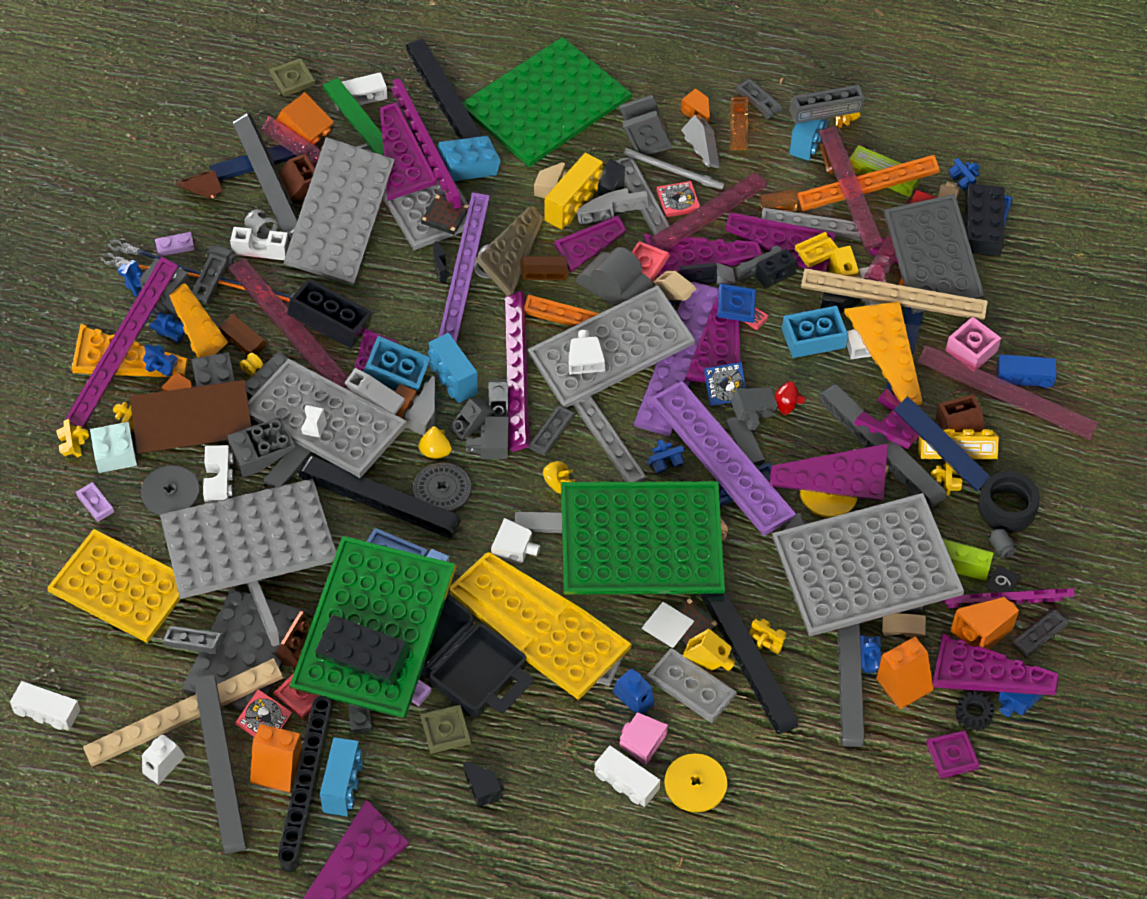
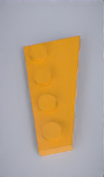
M186 283L181 284L169 295L178 317L182 320L184 332L188 334L191 341L190 346L195 351L197 358L215 355L228 343Z

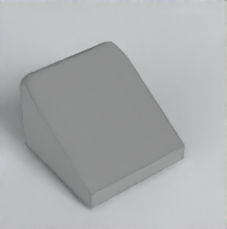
M716 263L717 285H720V283L727 285L735 284L733 268Z

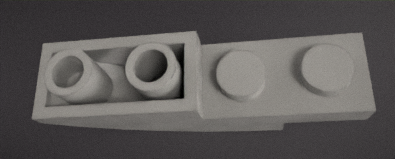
M628 188L599 196L577 210L579 224L606 221L613 218L614 213L649 208L647 192L628 193Z

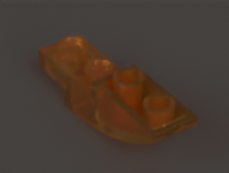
M731 97L730 150L748 149L749 97Z

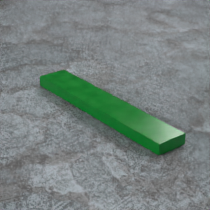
M339 78L324 84L323 89L372 152L384 156L382 133Z

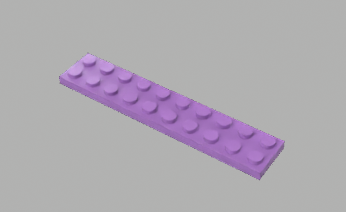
M690 282L696 287V290L689 299L681 300L677 314L695 339V344L657 362L635 419L634 427L671 436L672 426L651 403V397L680 381H683L689 388L691 381H685V377L719 288Z
M683 381L651 397V403L763 536L788 523L796 516L791 507L773 486H770L768 480Z

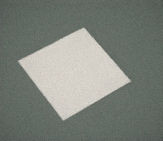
M662 602L641 629L673 648L693 624L694 620Z

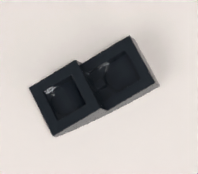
M436 241L433 248L434 268L437 278L441 283L447 281L445 252L439 242Z

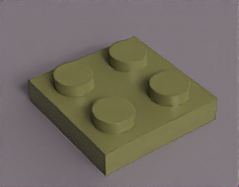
M301 58L269 69L271 77L284 97L315 86V80Z
M460 705L420 714L430 754L471 744Z

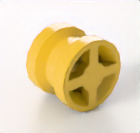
M249 353L247 359L239 362V365L245 374L252 377L256 370L263 366V363L256 354Z

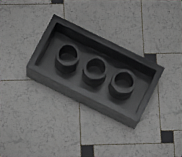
M978 184L968 185L965 197V231L972 254L1001 255L1004 245L1005 187Z
M309 278L290 299L287 315L350 349L364 334V330L369 328L373 313Z
M332 615L315 652L323 660L395 686L411 648L405 641Z

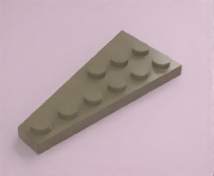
M530 206L522 212L474 259L507 296L514 293L521 275L520 259L523 256L529 255L544 218L534 206Z

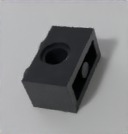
M785 249L758 262L755 277L766 289L795 275L797 260L788 249Z

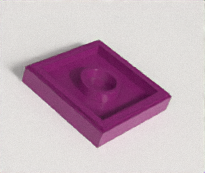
M966 730L927 739L926 744L940 779L980 768Z

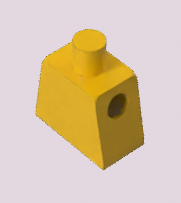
M851 246L833 249L828 264L830 273L858 277L859 270Z
M710 629L691 638L683 653L685 658L709 671H713L720 666L730 671L735 664V661L728 657L731 646Z

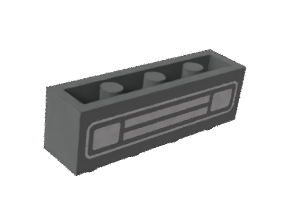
M859 85L792 96L790 113L795 124L862 112L865 97Z

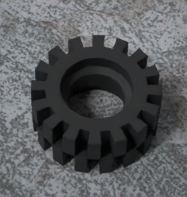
M973 691L972 695L970 692H967L966 696L963 694L958 701L955 711L956 719H959L958 723L960 725L964 723L963 728L966 729L969 726V731H973L976 728L977 732L981 730V727L984 730L992 721L995 711L994 703L989 701V696L984 698V693L980 692V695H977V691ZM969 706H976L982 710L983 714L978 717L972 716L968 713L967 708Z

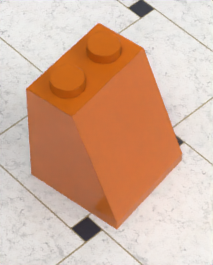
M304 92L281 110L271 128L307 148L311 144L315 146L322 136H328L332 131L331 127L334 121Z
M1005 597L959 608L955 613L950 631L958 639L966 641L968 645L991 649L1013 630L1019 610L1013 602H1009Z
M916 637L883 654L876 677L877 681L899 709L933 691L928 652Z
M259 724L252 745L250 783L291 793L302 751L300 734Z

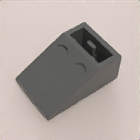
M282 416L227 436L231 453H233L243 478L262 471L295 448V444Z

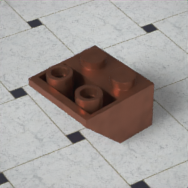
M306 154L289 159L278 172L292 203L306 197L315 171Z
M974 394L939 403L936 418L943 431L945 429H952L955 432H963L964 429H971L974 432H982L985 429L982 409Z
M299 612L275 652L277 658L282 661L283 666L294 668L297 666L312 624L304 612Z

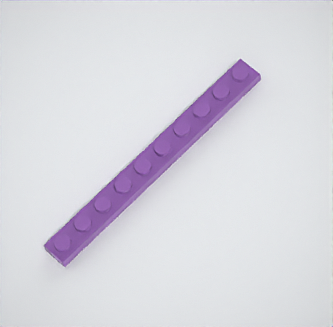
M473 192L439 332V337L449 333L456 344L473 275L474 259L477 257L490 195Z

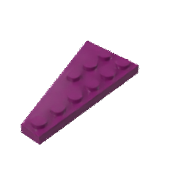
M397 102L380 107L384 156L395 159L386 185L387 201L437 185V179Z
M732 212L729 213L726 224V231L747 241L758 242L759 247L769 252L773 246L781 247L782 251L788 249L796 258L797 265L804 269L827 272L829 259L808 268L800 258L799 253L795 251V245L824 232L834 242L835 233Z
M644 234L646 244L664 250L670 255L657 278L666 271H676L680 274V266L706 263L733 266L748 262L758 255H762L758 242L736 240L735 242H724V239L707 241V238L684 236L667 238V235L652 237L650 234Z
M718 294L685 381L706 383L704 368L740 362L739 321L717 317Z
M887 444L773 465L771 467L770 486L883 501Z
M1074 588L967 594L941 602L942 604H948V608L960 607V603H967V606L979 604V602H987L1005 597L1014 604L1024 603L1023 599H1026V603L1043 602V598H1046V602L1063 601V597H1074L1075 595Z
M943 634L932 683L933 687L1056 696L1059 675L1037 666L1025 665L1023 661L1017 659L1015 661L1008 659L1006 655L980 646L968 645L966 641L951 639L949 635Z
M366 800L303 899H346L408 847L409 842Z

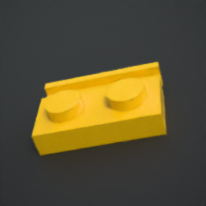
M826 232L795 245V251L799 253L800 258L808 268L830 259L833 249L838 248L833 240L827 236Z

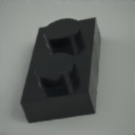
M716 263L680 266V275L689 282L700 284L717 282Z

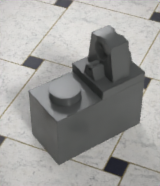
M771 387L736 389L731 399L738 422L745 421L749 430L757 429L760 417H772L778 406Z
M485 417V424H481V437L467 439L466 451L480 454L481 459H508V417Z

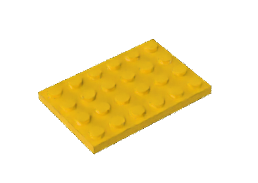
M95 529L92 530L47 587L49 593L146 643L151 640L181 600L172 568Z

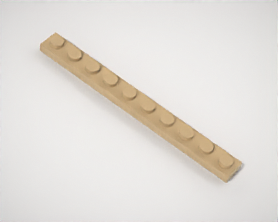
M804 269L801 288L883 303L900 301V306L967 318L974 317L983 321L988 302L811 269Z
M274 658L217 684L221 707L283 679ZM195 694L83 746L92 767L199 718L197 696Z

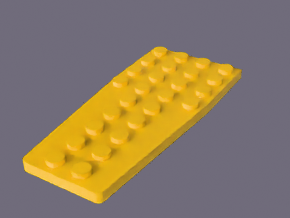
M486 553L450 586V594L487 627L523 652L529 664L578 700L631 649V643L591 614L492 553Z

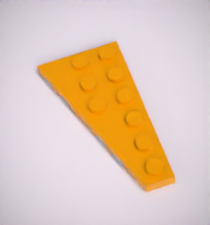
M900 301L845 309V315L851 320L853 328L861 336L863 344L875 363L881 368L883 376L889 381L900 403L908 396L916 405H921V392Z
M80 324L72 372L92 374L115 335L110 336L102 333L101 330H92L87 328L86 325ZM134 342L115 374L167 377L156 369L153 372L146 370V363L143 361L145 347L141 346L138 342ZM169 352L164 353L166 356L172 355ZM175 355L178 358L177 366L173 368L170 377L176 372L185 377L188 364L187 358Z

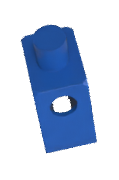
M630 669L617 680L613 693L635 714L637 712L645 714L654 706L651 685L634 669Z
M1000 692L998 701L1003 704L1000 712L1007 717H1010L1014 711L1024 715L1043 695Z

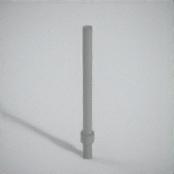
M628 148L624 151L626 156L701 182L704 186H712L720 190L724 188V183L713 180L708 175L702 176Z

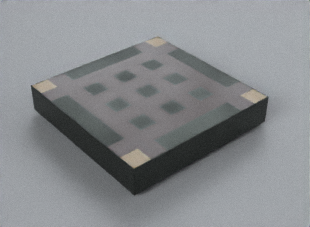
M436 194L421 219V224L455 235L468 212L469 205L461 203L460 208L454 209L452 203H448L447 198Z
M690 598L676 609L694 620L693 624L679 640L685 648L691 638L707 629L714 631L718 627V623Z

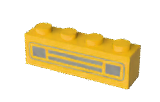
M952 429L944 430L972 459H998L999 436L993 430L984 429L982 432H974L971 429H964L963 432H955ZM919 436L918 455L920 458L942 459Z

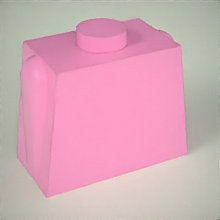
M637 712L630 723L627 722L623 727V734L620 737L619 745L646 766L666 737L668 725Z

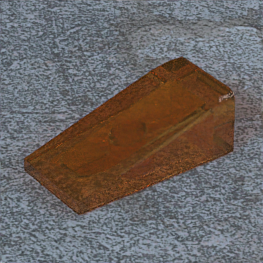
M797 189L760 195L761 211H763V208L797 211Z

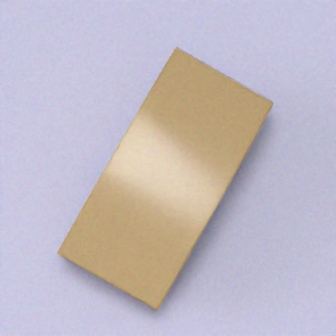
M898 613L884 616L882 633L884 635L904 634L906 637L926 636V616Z

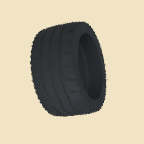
M1014 471L996 473L986 481L979 498L981 517L993 529H1005L1007 533L1020 532L1033 522L1037 514L1040 502L1039 490L1031 479L1021 473ZM999 492H1011L1021 497L1025 501L1027 508L1020 512H1007L997 507L992 501L991 496Z

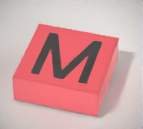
M755 307L754 322L744 323L758 330L768 320V315Z

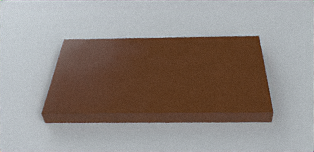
M245 380L129 396L138 454L228 441V435L251 427Z

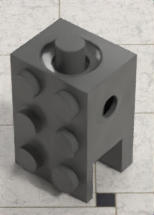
M653 95L619 106L625 118L623 127L636 152L649 156L672 148L668 127Z
M156 258L141 276V288L144 287L159 259ZM182 268L177 269L151 313L152 316L157 317L161 312L165 315L171 314L175 320L182 322L176 313L169 295L181 284L185 283L191 290L188 272Z

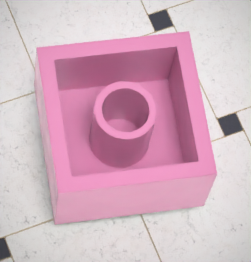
M971 317L948 338L945 351L975 372L998 351L1001 337L977 319Z

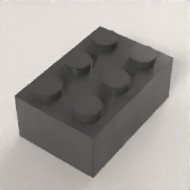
M229 352L191 359L197 387L235 381Z

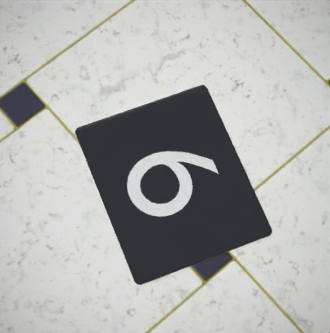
M998 565L986 587L997 593L1012 592L1020 575Z

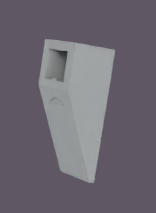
M694 115L681 130L685 135L684 138L694 146L693 150L703 158L702 161L706 166L718 169L720 165L714 130L704 118Z
M356 368L345 381V385L351 392L394 415L405 402V398L372 376Z
M434 376L431 377L429 382H425L421 394L415 397L413 406L404 415V419L407 421L406 428L421 435H424L435 423L436 388Z

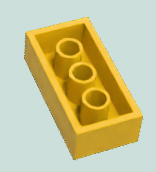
M584 153L546 195V222L563 230L566 225L572 222L573 217L577 214V210L591 201L593 195L598 191V183L604 172L601 160Z

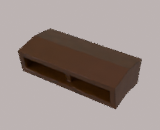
M523 256L520 259L523 280H566L569 270L566 257Z
M231 314L225 322L219 325V330L223 336L246 355L249 353L257 355L267 345V342L234 314Z

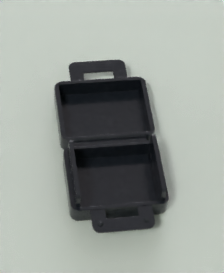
M447 594L420 677H426L430 673L431 686L454 704L460 705L461 709L472 717H479L489 706L503 713L533 682V678L523 671L526 667V656L486 625L478 624L473 627V617L470 611ZM516 679L517 682L500 699L498 696Z

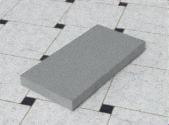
M673 648L669 649L647 675L649 681L712 724L737 694L735 690L691 660L685 658Z

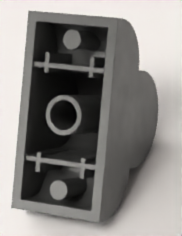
M622 247L615 248L611 253H600L576 278V283L614 306L655 287L653 282L642 273V265L638 258L631 251Z

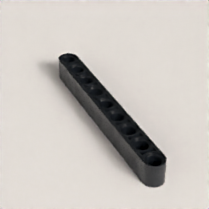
M419 39L407 43L406 50L410 59L458 139L482 137L425 41Z
M312 456L306 459L298 472L303 480L313 479L314 484L446 538H452L461 523L460 517L450 511L363 476L359 478L338 466Z
M726 591L716 594H700L713 620L718 623V629L724 640L731 646L734 658L775 732L780 735L798 728V721Z
M321 695L316 697L312 703L278 851L279 864L285 872H293L299 866L332 719L331 700ZM321 707H326L324 710H319ZM317 725H322L321 728H314ZM313 743H317V744H318V745L315 746V747L310 746V745L313 744ZM308 762H314L312 765H306ZM305 780L310 781L308 784H302ZM301 799L306 800L303 803H298V801ZM296 818L302 819L300 822H293ZM293 837L298 838L294 842L288 841L290 838ZM287 857H293L291 861H284Z

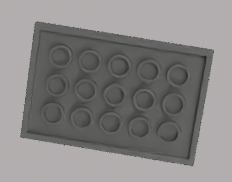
M955 194L884 210L904 286L974 299L984 297ZM911 308L912 314L927 311Z
M231 588L210 630L211 632L223 633L225 638L217 654L199 653L182 690L185 693L195 695L194 678L215 674L217 684L273 658L279 670L281 669L282 661L275 655L279 645H271L251 594ZM265 599L277 627L281 644L299 612H304L305 615L306 612ZM274 683L259 690L268 696ZM255 692L237 699L226 706L243 711Z

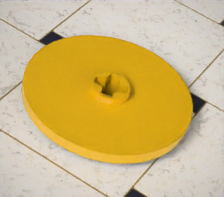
M800 490L801 500L807 509L824 518L847 514L854 508L857 502V498Z
M687 754L673 761L668 767L664 785L669 799L676 806L690 812H704L716 807L724 798L727 790V777L722 766L713 758L703 754ZM692 781H700L699 784L692 785Z

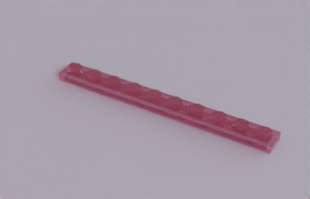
M246 259L229 266V271L316 372L322 377L346 388L345 381L348 379V376L300 321L287 315V306Z
M925 345L918 360V363L1091 440L1099 424Z

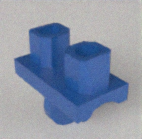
M956 158L954 160L955 165L948 172L953 180L960 176L963 177L957 183L964 192L968 189L969 184H976L975 177L980 175L978 172L980 166L978 163L971 164L970 162L964 165L959 158Z
M131 260L129 264H122L118 269V273L125 278L126 288L131 289L133 295L138 297L142 290L140 278L144 273H142L137 262Z
M160 312L157 318L149 325L150 329L156 331L157 334L167 336L177 344L184 338L183 323L175 320L171 314L165 315Z
M150 344L146 345L144 348L145 356L143 357V361L146 363V370L153 372L156 369L165 376L170 377L173 368L177 366L178 358L173 354L166 356L163 347L159 345L155 347Z
M663 440L657 441L658 447L652 448L655 455L650 456V460H647L648 466H653L658 474L667 470L666 460L670 459L673 468L681 466L684 463L682 457L684 449L682 446L670 449L672 448L671 443L665 444Z
M860 635L861 670L864 673H875L878 671L881 661L880 636L866 637Z

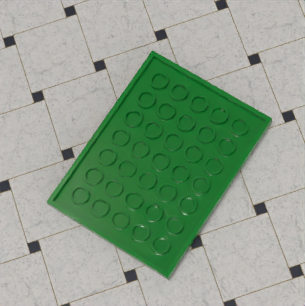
M561 37L462 103L475 122L530 167L631 99L632 93L564 37Z
M718 481L561 482L564 595L716 594L725 592Z
M342 536L289 687L294 690L317 696H325L332 700L406 719L457 567L456 564ZM332 615L400 639L409 645L411 651L395 686L328 662L318 656L315 651Z

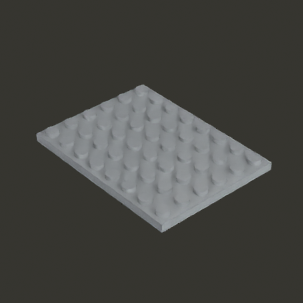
M313 479L160 515L180 599L331 563L336 555Z
M923 493L772 533L773 541L809 637L964 595L961 582Z

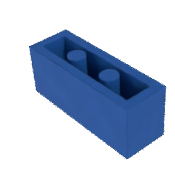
M999 354L996 365L997 384L1053 388L1056 379V358Z

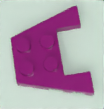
M886 389L877 401L892 412L879 422L863 411L853 424L859 427L861 424L869 427L870 432L874 434L876 432L886 435L887 440L908 449L919 438V435L893 411L900 404V401Z

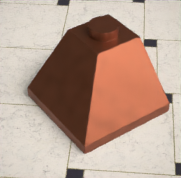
M208 170L175 183L177 187L201 197H208V199L219 196V192H222L215 171Z

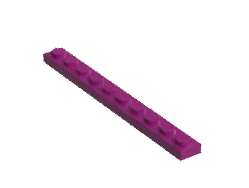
M400 78L393 80L394 98L397 97L399 108L403 109L406 121L409 120L410 129L412 132H415L417 143H421L422 152L424 155H427L429 166L434 168V175L436 179L439 178L442 191L445 190L448 203H452L454 209L460 208V193Z
M161 256L65 420L69 419L70 423L75 426H82V429L85 427L179 268L178 265Z
M521 291L505 297L509 449L512 452L529 447L525 295Z

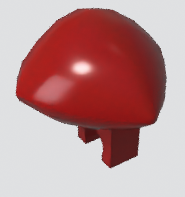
M793 381L780 386L774 395L777 407L784 416L790 414L795 409L796 403L804 404L805 396L798 393V388Z

